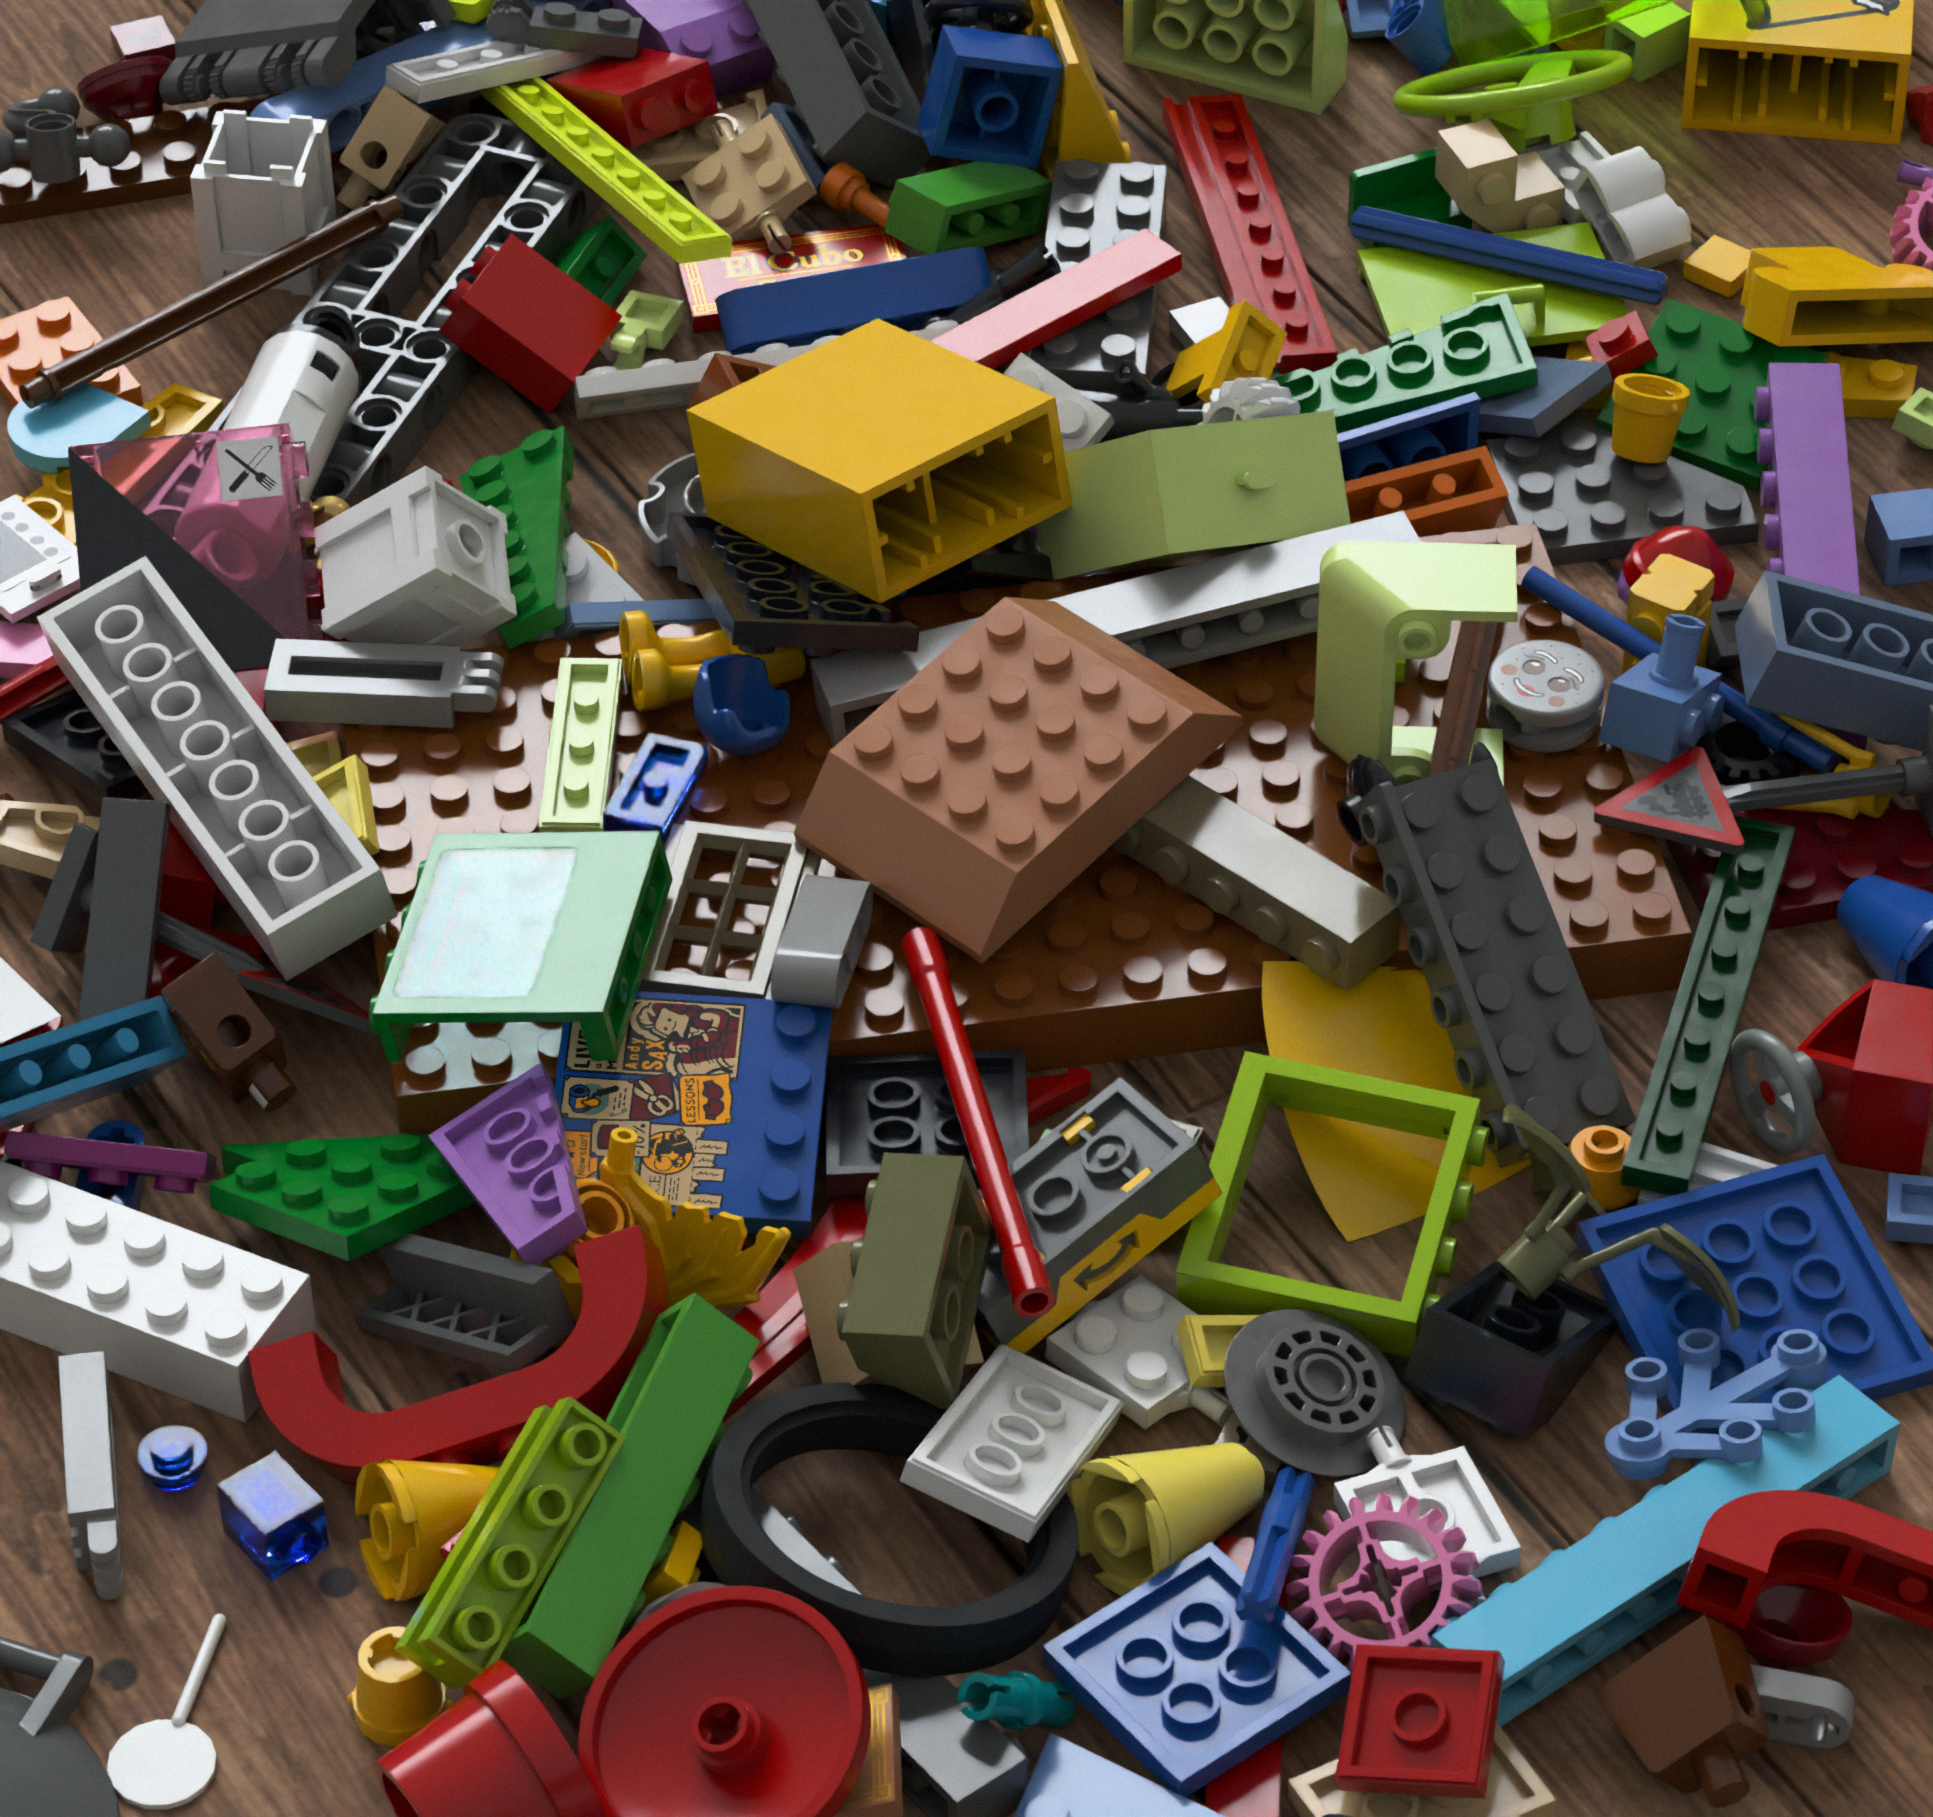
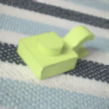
M630 290L616 310L622 315V318L610 333V339H612L610 350L619 351L618 358L612 367L617 368L618 371L641 368L646 348L664 350L684 321V301Z

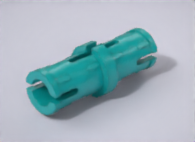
M1023 1671L1008 1672L1009 1676H995L980 1672L973 1673L962 1681L958 1690V1702L976 1703L977 1705L966 1706L960 1709L968 1719L975 1721L993 1720L1002 1727L1012 1730L1027 1729L1026 1725L1034 1726L1035 1724L1052 1728L1063 1727L1072 1720L1077 1708L1076 1698H1059L1058 1695L1071 1694L1060 1681H1041L1032 1673Z

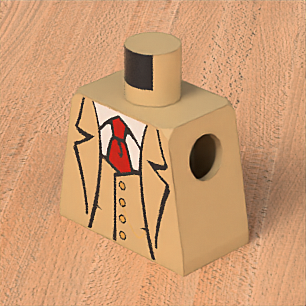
M384 85L340 157L339 162L354 172L336 199L354 211L363 206L365 202L371 199L375 200L381 190L389 195L393 194L443 131L446 124L404 95ZM383 151H387L385 164L377 169L376 160L378 155Z

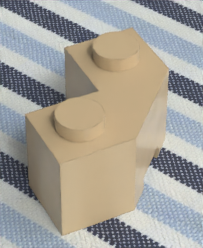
M1489 118L1438 131L1435 178L1466 216L1492 233L1563 224L1565 187L1536 151L1518 155Z

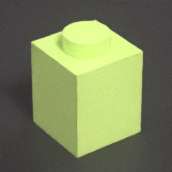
M1633 0L1606 14L1604 50H1615L1629 55L1634 63V70L1630 77L1640 83L1687 59L1691 14L1670 0Z

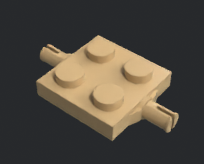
M772 113L746 129L738 137L733 130L731 122L719 120L717 123L722 133L714 124L710 128V135L719 148L718 151L702 160L697 166L681 177L697 209L732 237V242L753 240L764 236L770 251L773 254H782L784 250L780 242L787 250L792 245V240L787 234L783 222L797 207L816 195L817 191L783 126Z

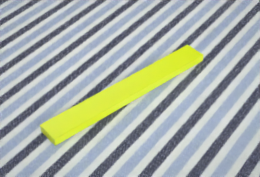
M535 77L479 90V93L679 264L731 257L732 237L542 78Z

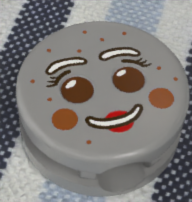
M1531 640L1515 644L1501 652L1490 666L1486 698V717L1488 723L1493 729H1503L1504 741L1524 750L1552 753L1575 748L1589 740L1600 726L1605 685L1603 671L1590 654L1569 643L1555 640Z

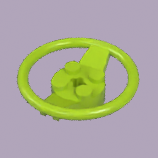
M1597 49L1558 51L1504 58L1450 69L1409 82L1394 93L1392 103L1399 113L1406 116L1445 117L1447 124L1454 123L1457 126L1489 118L1514 151L1520 152L1526 151V145L1543 141V136L1550 135L1551 145L1567 141L1576 136L1571 99L1598 92L1623 82L1632 74L1634 63L1632 58L1623 52ZM1523 78L1519 84L1517 82L1494 84L1485 87L1483 92L1440 95L1468 87Z

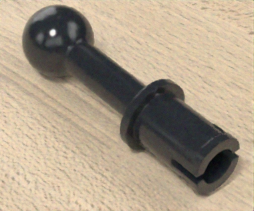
M1038 244L1031 252L1006 269L995 268L990 273L992 285L948 315L944 313H931L925 316L918 323L916 330H923L929 324L942 320H953L958 325L963 324L1060 273V265L1053 254L1044 258V255L1049 250L1043 244Z

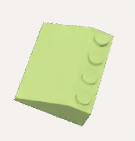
M1123 0L1124 63L1317 115L1323 113L1346 81L1348 34L1338 0Z

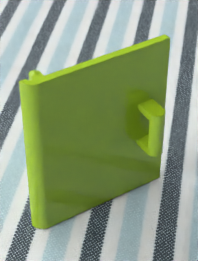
M1589 222L1491 233L1497 236L1605 259ZM1393 246L1356 250L1355 254L1356 261L1358 262V276L1360 280H1366L1387 338L1389 335L1408 328L1415 335L1441 325L1440 316L1507 293L1529 347L1583 341L1585 337L1598 331L1607 321L1629 314L1623 298Z

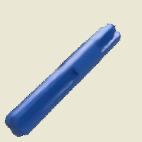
M1286 1466L1278 1472L1270 1499L1265 1505L1254 1540V1549L1235 1605L1236 1615L1241 1621L1253 1619L1258 1627L1272 1622L1292 1556L1295 1555L1307 1516L1306 1510L1315 1484L1313 1476L1308 1471L1297 1473L1292 1466Z

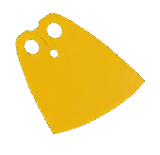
M1263 961L1262 1008L1269 1056L1472 1097L1470 1090L1465 1089L1461 1085L1454 1067L1455 1052L1447 1031L1438 1025L1433 1016L1430 1005L1431 990L1423 970L1390 971L1398 967L1378 966L1347 991L1325 976L1314 973L1301 961ZM1283 1107L1296 1148L1312 1185L1327 1213L1347 1243L1380 1233L1426 1215L1446 1147V1140ZM1485 1147L1483 1166L1471 1165L1467 1181L1474 1183L1475 1195L1530 1166L1532 1162L1531 1159L1500 1168L1494 1152L1489 1151Z

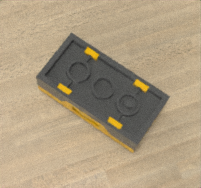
M1122 1077L1116 1079L1009 1165L1035 1248L1042 1256L1055 1296L1054 1306L1049 1312L1036 1318H1025L1016 1313L1001 1268L1002 1256L994 1234L975 1316L978 1326L985 1338L996 1349L1000 1344H1004L1025 1354L1223 1194L1198 1144ZM979 1189L978 1192L980 1194V1197L987 1212V1208L982 1196L981 1189Z

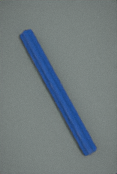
M1367 206L1358 207L1351 217V234L1357 239L1654 306L1660 305L1663 298L1666 297L1668 290V277L1665 273Z

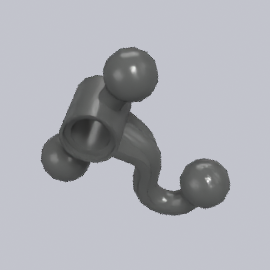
M54 86L46 89L39 98L17 101L8 106L4 111L2 120L7 130L11 131L12 135L5 130H0V173L11 169L17 161H29L30 174L33 180L41 183L67 182L80 175L79 158L91 157L100 166L110 168L120 165L130 154L131 141L125 130L119 125L111 123L97 126L90 135L77 136L76 119L80 114L78 98L68 88Z

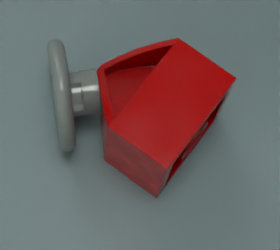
M1873 979L1828 1015L1801 1043L1798 1051L1791 1053L1778 1038L1767 1031L1752 1028L1738 1034L1729 1052L1730 1080L1738 1105L1754 1132L1768 1146L1778 1152L1785 1154L1798 1153L1804 1150L1812 1140L1816 1115L1840 1164L1889 1173L1920 1176L1933 1117V989ZM1751 1050L1753 1051L1758 1072L1756 1078L1757 1090L1755 1091L1750 1079L1748 1065ZM1767 1109L1772 1112L1778 1111L1794 1128L1793 1133L1787 1134L1777 1128L1765 1111Z

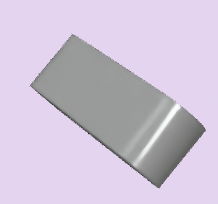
M806 874L774 955L771 974L772 1001L840 1008L870 928L874 897L872 882Z

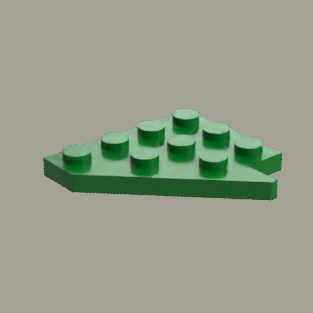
M431 1133L228 1144L221 1148L223 1172L230 1175L209 1184L211 1209L346 1261L356 1259L405 1236L407 1233L414 1232L472 1205L476 1201L436 1150L428 1136Z

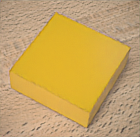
M1713 235L1683 261L1682 278L1730 298L1744 286L1751 250Z

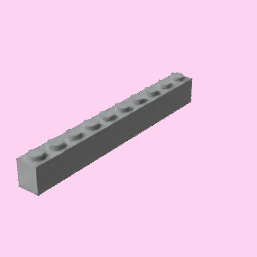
M1403 510L1049 599V601L1059 603L1161 667L1170 669L1316 632L1318 628L1320 562L1323 554L1333 545L1344 541L1421 542ZM981 617L919 632L917 652L846 650L838 652L833 656L811 659L815 704L833 747Z

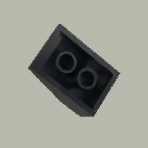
M1494 1262L1427 1308L1402 1381L1421 1389L1423 1396L1436 1405L1446 1408H1460L1482 1419L1484 1426L1495 1434L1508 1438L1519 1437L1525 1440L1553 1418L1616 1332L1619 1325L1606 1301L1559 1279L1551 1284L1535 1301L1529 1300L1507 1279L1496 1262Z

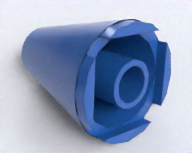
M1877 875L1863 876L1854 881L1842 894L1837 908L1838 922L1880 980L1933 989V893Z

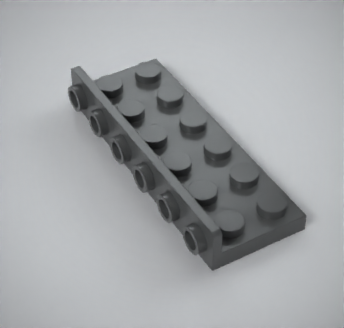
M1493 758L1395 787L1391 781L1377 784L1358 802L1360 808V828L1365 840L1375 847L1384 870L1382 879L1385 893L1389 901L1394 906H1398L1408 931L1406 943L1410 957L1418 967H1422L1431 990L1430 1005L1433 1016L1438 1025L1446 1029L1455 1052L1454 1067L1458 1080L1465 1089L1470 1090L1472 1097L1480 1099V1126L1490 1128L1486 1148L1494 1152L1499 1167L1503 1168L1530 1159L1529 1146L1516 1125L1502 1122L1504 1108L1509 1103L1516 1105L1529 1114L1540 1126L1554 1134L1566 1147H1568L1580 1131L1588 1127L1607 1125L1621 1130L1630 1126L1636 1119Z

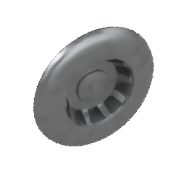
M1284 1309L1265 1313L1254 1318L1242 1327L1233 1338L1227 1351L1224 1365V1384L1227 1398L1235 1417L1244 1431L1273 1458L1285 1465L1292 1466L1296 1470L1308 1471L1313 1475L1346 1477L1363 1473L1378 1465L1375 1456L1366 1444V1437L1372 1430L1378 1427L1382 1435V1426H1390L1394 1430L1398 1442L1400 1441L1405 1425L1406 1407L1397 1375L1380 1350L1353 1327L1322 1313L1302 1309Z

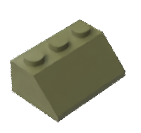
M884 1153L878 1179L870 1180L867 1186L865 1210L868 1222L864 1239L858 1238L853 1245L851 1270L854 1281L850 1298L842 1299L838 1308V1336L841 1341H846L859 1370L940 1409H949L959 1393L994 1235L993 1227L964 1156Z

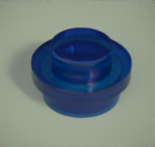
M170 1425L158 1428L145 1436L140 1442L137 1449L138 1466L141 1473L149 1479L151 1484L161 1490L178 1491L186 1489L200 1478L202 1470L206 1466L208 1460L206 1441L199 1432L186 1426Z

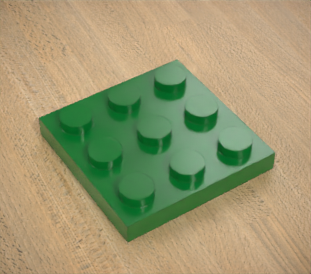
M1668 298L1648 331L1659 356L1626 374L1657 375L1677 381L1690 390L1688 409L1682 416L1670 456L1743 485L1746 489L1758 492L1762 471H1768V464H1758L1757 461L1759 428L1765 429V422H1755L1754 394L1756 386L1766 387L1769 362L1827 363L1828 354L1806 346L1779 347L1748 332L1741 323ZM1612 394L1599 414L1596 423L1597 426L1612 431L1614 401Z

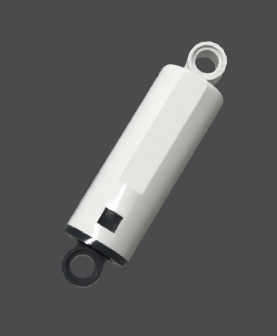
M328 307L318 308L303 323L281 326L267 336L217 442L278 436L283 495L222 502L217 446L215 444L176 526V542L235 594L240 590L256 588L273 577L297 525L292 523L294 517L303 514L361 386L362 367L355 354L360 346L359 334L352 321L336 309Z

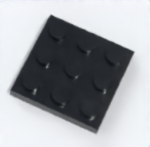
M1025 1049L972 1051L1002 1146L1010 1165L1029 1150ZM938 1052L828 1057L826 1134L828 1196L865 1198L870 1180L878 1179L884 1153L964 1156L978 1190L980 1189Z

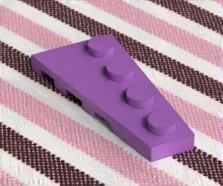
M541 1062L428 1135L440 1156L523 1262L538 1265L542 1261L553 1259L561 1255L570 1246L571 1242L588 1232L553 1081Z

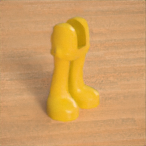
M644 611L621 612L619 641L621 659H623V671L626 683L632 685L633 703L639 711L661 709L672 702L693 697L702 662L716 658V656L741 654L760 658L765 662L769 683L773 688L797 680L805 672V655L796 647H775V651L771 654H750L739 650L737 645H731L723 629L692 637L665 638L656 634L653 622Z

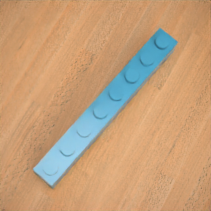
M1840 1375L1816 1390L1808 1389L1807 1391L1812 1393L1815 1398L1816 1421L1812 1428L1800 1433H1787L1779 1429L1762 1428L1763 1452L1760 1457L1751 1462L1735 1463L1725 1458H1700L1691 1470L1667 1485L1659 1484L1646 1493L1641 1502L1616 1518L1610 1516L1600 1521L1588 1536L1566 1550L1558 1549L1550 1553L1540 1563L1538 1568L1513 1584L1507 1582L1498 1586L1486 1601L1463 1616L1448 1618L1449 1625L1444 1628L1438 1627L1432 1635L1430 1648L1500 1651L1505 1661L1496 1723L1501 1727L1684 1607L1676 1603L1682 1583L1704 1527L1710 1517L1720 1507L1747 1494L1773 1490L1814 1492L1847 1500L1891 1471L1900 1422Z

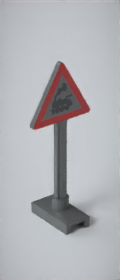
M1929 705L1922 755L1897 759L1895 765L1723 786L1716 777L1705 749L1694 747L1594 809L1593 820L1601 825L1728 854L1741 855L1744 851L1745 841L1732 812L1899 792L1901 796L1915 795V803L1933 839V705Z
M74 823L30 942L53 952H83L88 936L99 828L95 830L82 823ZM159 911L156 940L200 961L216 952L243 988L380 1037L379 1034L376 1035L371 1030L368 1012L313 975L301 972L286 981L279 971L270 969L255 955Z

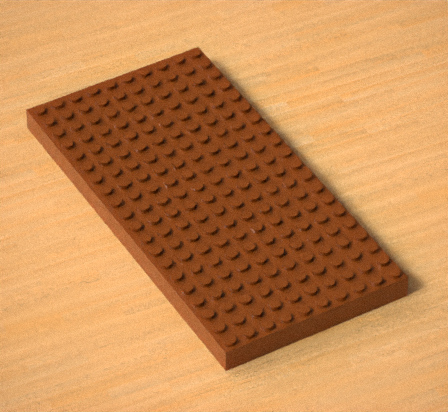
M1536 523L1419 537L1421 542L1487 544L1489 542H1498L1503 545H1516L1517 622H1498L1488 672L1492 662L1501 652L1525 641L1555 640L1569 643L1584 650L1572 618L1521 586L1523 577L1533 566L1557 579ZM1184 565L1152 567L1145 570L1111 574H1092L1085 577L1052 581H1033L1026 584L992 588H973L966 591L924 596L913 595L907 598L886 600L882 603L873 601L865 602L864 604H880L891 610L890 623L909 621L918 626L920 632L982 617L1004 597L1049 600ZM717 620L654 627L656 634L665 638L692 637L722 629ZM1451 621L1449 642L1440 653L1425 659H1407L1405 681L1395 682L1393 726L1438 727L1461 621ZM619 631L525 642L510 650L507 645H489L481 648L461 650L496 653L503 658L504 667L500 676L501 682L497 692L498 698L495 709L486 713L455 711L456 717L453 728L341 723L346 758L356 754L368 767L380 852L371 857L381 869L398 913L397 917L371 931L379 993L386 976L385 962L389 950L396 948L402 931L401 917L405 905L411 904L417 888L418 866L421 861L427 860L435 835L539 832V819L560 658L621 659ZM1317 631L1166 669L1240 714L1243 718V725L1196 767L1189 776L1385 893L1382 879L1384 870L1375 847L1370 844L1363 847L1356 845L1344 830L1337 813V802L1348 796L1347 768L1349 765L1326 747L1317 738L1314 731ZM837 649L836 653L850 649ZM804 654L806 667L803 676L797 680L784 683L780 687H774L778 691L784 689L789 694V728L786 736L780 743L756 755H733L723 752L707 742L694 718L693 697L672 702L661 709L637 710L633 703L632 685H628L625 676H623L605 832L660 831L664 849L673 823L684 825L685 820L794 833L828 752L833 748L815 704L810 660L819 657ZM1488 673L1476 728H1491L1486 717ZM1603 700L1602 719L1598 730L1589 740L1575 748L1560 752L1543 753L1524 750L1503 740L1504 789L1588 1001L1677 990L1688 960L1691 942L1690 927L1656 838L1650 835L1597 824L1593 820L1594 809L1635 784L1622 748L1599 742L1606 708ZM1112 846L1102 853L983 963H980L939 936L951 973V987L972 1051L1025 1049L1026 1073L1267 1042L1262 1008L1263 961H1299L1276 946L1264 942L1255 933L1224 914L1215 912L1206 903L1175 884L1166 882L1157 873L1128 855L1117 852ZM701 852L693 878L728 883L736 856ZM455 854L463 883L423 997L528 995L533 990L577 854ZM749 858L741 884L776 888L783 862ZM822 858L818 876L855 880ZM874 893L872 918L868 935L842 1005L839 1009L832 1008L828 1057L937 1052L919 992L912 984L901 949V941L906 933L915 928L926 926L876 893ZM687 896L679 925L714 929L722 901ZM735 902L726 931L761 935L770 906ZM1402 916L1400 918L1399 950L1380 966L1397 967L1390 971L1422 970V967H1418L1413 962L1408 952L1406 943L1408 931ZM673 943L664 971L699 975L708 947ZM720 949L712 977L748 981L756 953ZM563 1022L414 1023L401 1061L389 1062L399 1134L433 1133L540 1062L555 1086ZM827 1076L824 1099L827 1098Z

